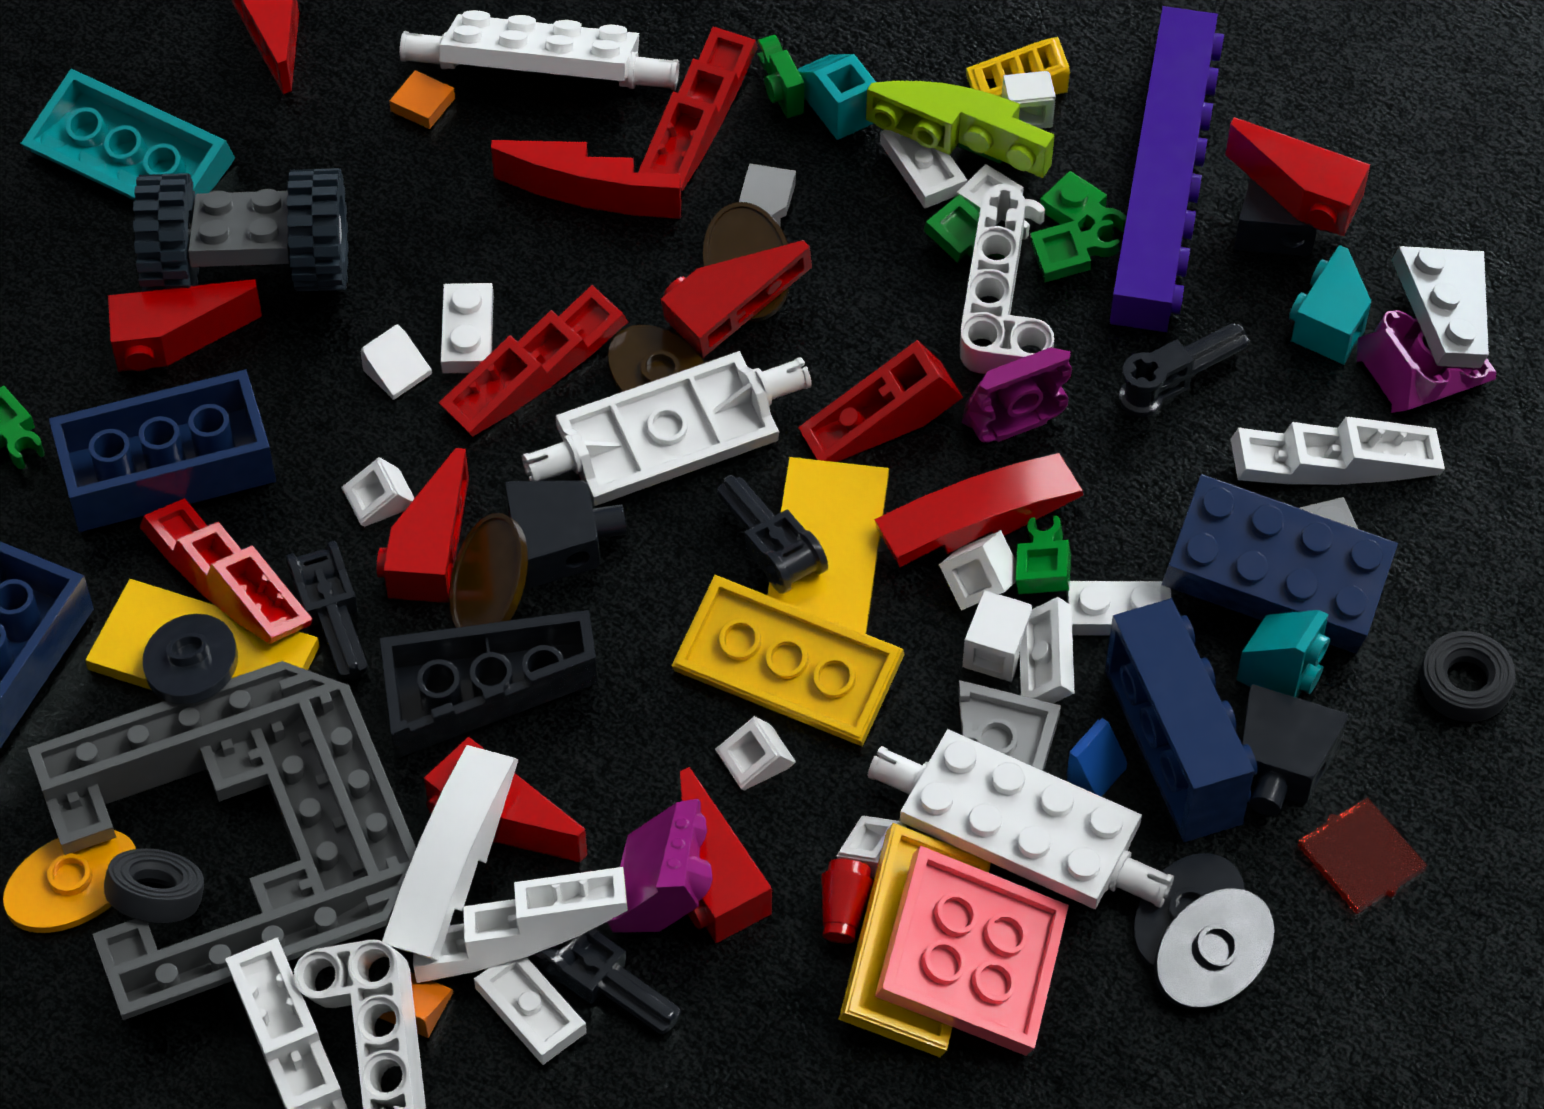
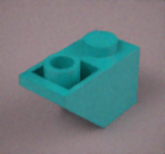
M854 54L828 55L797 69L804 81L805 100L837 140L874 124L866 120L867 89L871 83L876 81Z
M1339 245L1329 262L1324 259L1319 262L1310 282V286H1312L1308 295L1303 292L1298 295L1292 306L1289 319L1295 321L1292 342L1344 365L1355 348L1358 338L1365 331L1371 299L1348 248Z
M1321 610L1266 615L1242 651L1236 680L1249 687L1254 684L1296 698L1300 696L1302 691L1310 694L1323 672L1324 667L1319 663L1330 643V638L1324 636L1329 614Z

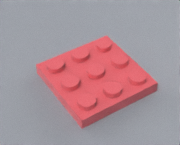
M920 846L913 853L875 997L1027 1056L1036 1045L1069 905Z

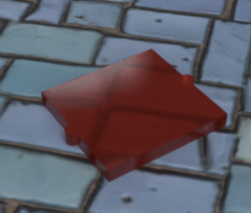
M1368 797L1338 816L1335 814L1329 815L1326 824L1298 841V847L1356 914L1386 895L1394 897L1398 887L1424 872L1427 867L1426 863Z

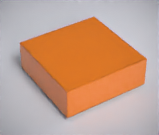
M415 70L389 100L390 110L397 115L431 129L454 101L455 92L453 87Z

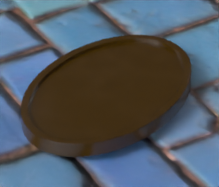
M747 202L732 203L722 208L713 217L707 228L703 245L704 266L787 245L788 243L778 223L764 209ZM790 286L748 322H760L773 316L784 304Z
M634 325L618 332L610 344L608 354L610 374L620 393L704 364L699 354L682 338L668 330L651 325Z
M493 513L481 519L469 532L459 550L452 572L449 598L451 616L456 628L510 621L518 607L526 581L528 551L525 535L520 525L507 515Z

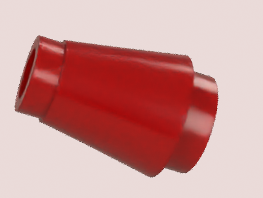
M834 859L829 862L828 871L821 874L823 937L826 940L842 944L855 941L856 932L860 926L874 882L870 878L871 868L867 864L850 859Z

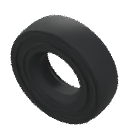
M1458 631L1440 637L1429 647L1423 657L1420 668V686L1427 702L1442 715L1462 722H1478L1495 716L1508 703L1515 685V667L1509 653L1494 639L1477 632ZM1458 662L1474 663L1485 672L1487 684L1477 691L1461 690L1450 682L1447 670Z
M133 849L116 855L109 863L104 881V894L112 907L131 918L154 923L177 922L192 916L201 903L204 890L203 874L193 862L178 854L159 849ZM141 882L157 883V884L164 885V886H166V887H168V888H166V889L152 888V887H148V886L142 885V884H140V883H141Z

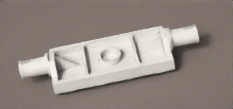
M473 10L466 11L462 15L458 14L449 30L443 36L415 34L404 31L400 41L401 61L440 64L441 69H455L457 65L463 64L619 81V86L629 87V89H634L636 85L676 90L679 77V60L638 57L639 33L627 32L625 27L619 25H604L599 29L581 27L579 22L572 20H559L554 22V24L538 23L535 18L530 16L515 15L508 19L490 18V14L487 12Z
M740 351L558 414L556 415V426L563 442L530 454H523L522 461L527 476L531 474L529 477L530 481H544L573 470L575 474H579L582 481L588 483L592 504L597 506L778 441L779 430L771 416L769 406L775 398L801 389L810 388L811 377L808 368L804 367L801 369L805 362L799 357L794 359V361L765 371H761L759 368L751 369L747 367Z
M949 729L944 734L930 761L925 762L923 765L893 753L883 746L877 751V755L880 758L874 756L868 771V778L876 779L909 794L907 801L900 811L901 823L1093 909L1097 908L1106 891L1111 890L1114 892L1117 888L1147 900L1161 908L1165 901L1163 897L1167 898L1174 876L1165 874L1132 859L1131 852L1128 851L1131 841L1140 826L1142 814Z

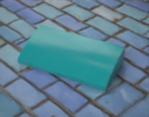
M70 69L20 143L23 148L136 201L134 195L135 186H137L136 179L139 175L189 173L193 181L195 195L209 193L235 159L226 140L73 69Z

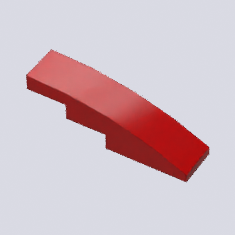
M712 27L699 60H692L679 92H672L638 173H680L681 191L684 190L720 129L758 48L755 39Z
M492 140L494 178L540 196L580 207L635 216L681 219L680 173H634L633 158L588 157L587 142Z
M591 285L559 316L550 310L518 342L511 335L507 337L455 386L439 404L473 437L514 413L552 387L596 352L624 327L628 320L615 305Z
M1057 453L1015 463L968 478L920 497L874 520L877 530L899 567H902L941 546L949 554L988 533L993 534L1001 530L1005 536L1027 525L1030 518L1035 517L1036 520L1083 496V490L1061 455Z
M185 498L143 516L140 529L165 558L204 597L254 635L271 644L311 625L312 617L253 545L241 550L219 522L207 526Z

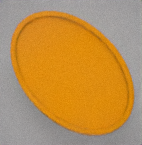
M114 830L116 838L64 855L59 838L45 844L17 867L6 885L3 903L9 920L17 927L29 932L51 933L79 926L99 916L111 907L104 894V881L109 863L116 855L136 849L134 843L125 834Z

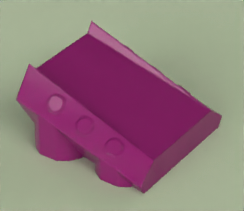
M1399 310L1386 312L1375 331L1359 337L1357 341V362L1362 361L1392 403L1391 413L1407 411L1496 379V370L1487 358L1481 368L1437 366L1417 318L1413 319L1408 314Z
M1050 347L987 371L966 402L962 423L972 428L978 439L982 442H1000L1047 424L1048 420L1058 416L1068 406V396L1062 385L1071 377L1070 351Z
M699 799L676 802L628 835L620 867H623L628 911L607 921L612 932H660L699 907V901L707 894L713 880L711 864L707 860L700 858V847L705 840L707 826L706 818L701 813V802Z

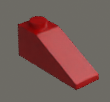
M231 0L282 93L285 94L292 91L299 22L297 0Z
M1235 117L1230 124L1225 154L1298 221L1310 224L1320 230H1327L1341 236L1345 235L1364 196L1370 164Z
M802 240L697 268L687 278L684 276L677 278L668 286L664 292V297L661 298L665 320L704 358L812 268L810 246Z
M256 279L108 296L110 338L118 372L128 370L144 371L149 368L168 366L262 317Z
M917 340L798 428L817 460L838 462L924 427L961 400L963 396L941 361Z
M454 449L391 527L388 547L379 548L377 577L385 578L388 598L449 603L450 583L456 561L469 480L466 449Z
M467 737L424 777L427 795L426 806L431 814L466 745L484 749L470 737ZM514 773L493 842L581 862L587 856L585 828Z
M688 767L680 771L681 801L699 799L701 802V813L706 818L707 833L700 847V858L707 860L711 864L713 878L709 891L699 901V907L689 912L688 915L697 929L700 930L705 927L715 943H718L772 914V888L693 771Z

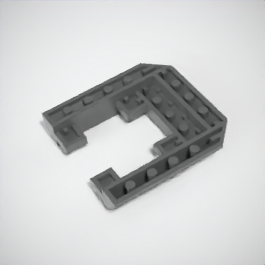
M283 661L231 678L222 690L206 700L192 704H176L164 701L27 748L64 855L116 838L105 806L106 804L207 770L219 802L268 785L297 857V862L250 878L251 887L261 914L160 950H157L148 922L133 919L93 933L94 941L122 1020L233 981L225 958L278 937L286 959L290 961L314 949L329 947L387 926L400 888L416 851V846L350 686Z

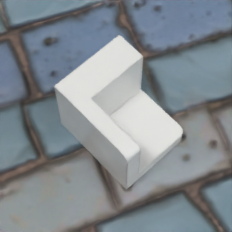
M1001 530L957 549L939 564L961 610L978 604L984 590L1001 594L1016 582L1017 562Z
M984 590L965 638L962 667L1012 682L1018 667L1020 643L1032 615V605Z

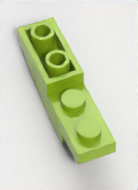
M926 81L874 82L867 89L866 120L876 124L881 129L891 130L917 141L924 147L933 148L948 155L960 143L968 146L975 152L987 154L1010 164L1020 171H1027L1041 178L1045 176L1051 167L1054 134L1019 120L1020 104L968 87Z

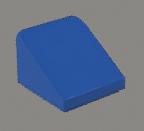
M1105 719L1097 720L1072 748L1067 768V781L1101 797L1127 767L1126 757L1109 722Z

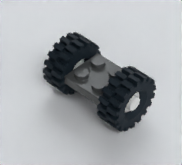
M341 169L290 170L288 191L272 189L233 193L213 191L196 195L195 191H193V181L189 173L139 175L136 179L137 186H135L134 190L136 201H134L133 205L135 214L133 228L135 232L134 247L135 253H137L136 267L137 272H139V284L142 287V292L198 286L197 275H199V267L289 264V260L290 267H292V281L294 282L296 292L346 290V283L348 281V223L346 220L345 187L343 186Z

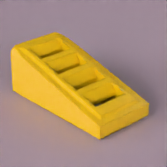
M1055 37L1030 44L966 68V76L972 89L1002 97L1003 75L1020 74L1030 71H1048L1051 74L1055 94L1068 92L1070 70L1059 38ZM994 78L997 87L989 89L986 79Z

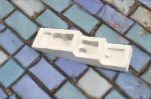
M1345 417L1338 428L1292 422L1284 434L1238 428L1231 438L1237 478L1243 481L1279 484L1340 485L1388 482L1440 475L1445 469L1436 428Z
M466 745L442 790L420 838L395 902L382 940L392 948L439 960L454 909L463 911L478 861L487 862L518 759Z
M623 867L514 882L515 899L463 906L464 923L449 925L438 961L413 954V968L417 983L473 973L528 957L576 938L628 911Z
M278 937L225 958L284 1108L348 1109L342 1097L341 1088L320 1042L316 1026L301 992L295 985L294 975Z

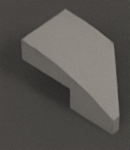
M749 163L739 202L752 203L761 207L780 226L781 218L787 215L795 188L796 171Z

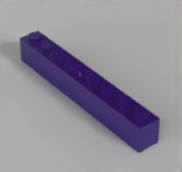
M1162 7L1113 293L1110 324L1167 332L1170 313L1180 315L1184 286L1176 285L1175 281L1176 276L1186 277L1190 248L1181 247L1182 238L1192 240L1196 211L1187 210L1188 202L1198 203L1202 178L1200 174H1193L1194 166L1203 167L1208 139L1199 138V131H1209L1213 103L1204 102L1205 95L1215 96L1219 68L1210 67L1211 60L1220 62L1224 34L1215 33L1218 17L1216 13Z

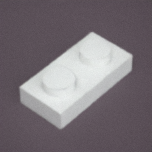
M891 130L881 131L880 144L924 208L955 197L957 191L967 183L966 177L950 155L933 148L924 147L917 141Z
M492 283L444 284L441 345L442 373H470L492 353L494 297Z
M1070 581V591H1066L1067 603L1071 605L1072 635H1110L1113 615L1170 599L1171 588L1161 585L1162 581Z
M1059 597L1032 609V615L1020 643L1021 696L1049 703H1055L1075 693L1071 605Z
M527 957L490 967L474 978L475 989L542 1065L586 1034V1023Z

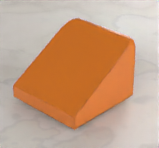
M410 972L417 1034L429 1038L453 994V989L434 981L417 983L415 974ZM388 1011L379 1017L396 1024L394 1011Z

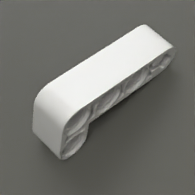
M997 184L990 187L982 198L961 324L960 358L964 366L970 371L982 374L1034 354L1024 352L1021 349L1026 345L1037 346L1041 351L1054 347V333L1044 321L1010 315L1024 231L1025 198L1019 189L1009 184ZM999 214H1006L1005 228L997 226ZM998 253L1004 255L1006 258L1002 260H992L986 256ZM984 296H993L998 298L999 301L995 303H985L982 302L980 298ZM977 339H987L992 344L980 347L972 342Z
M365 940L306 952L298 960L294 968L293 978L298 990L325 1008L352 1005L363 1109H384V1107L394 1109H426L411 973L407 960L390 945L380 940ZM381 957H388L390 968L387 975L379 981L370 982L369 969L372 963ZM334 966L336 973L333 984L328 989L316 991L315 979L318 973L323 968ZM394 1011L396 1024L393 1030L388 1035L376 1037L375 1023L383 1013ZM400 1066L402 1070L400 1085L391 1092H383L381 1078L384 1072L391 1067Z

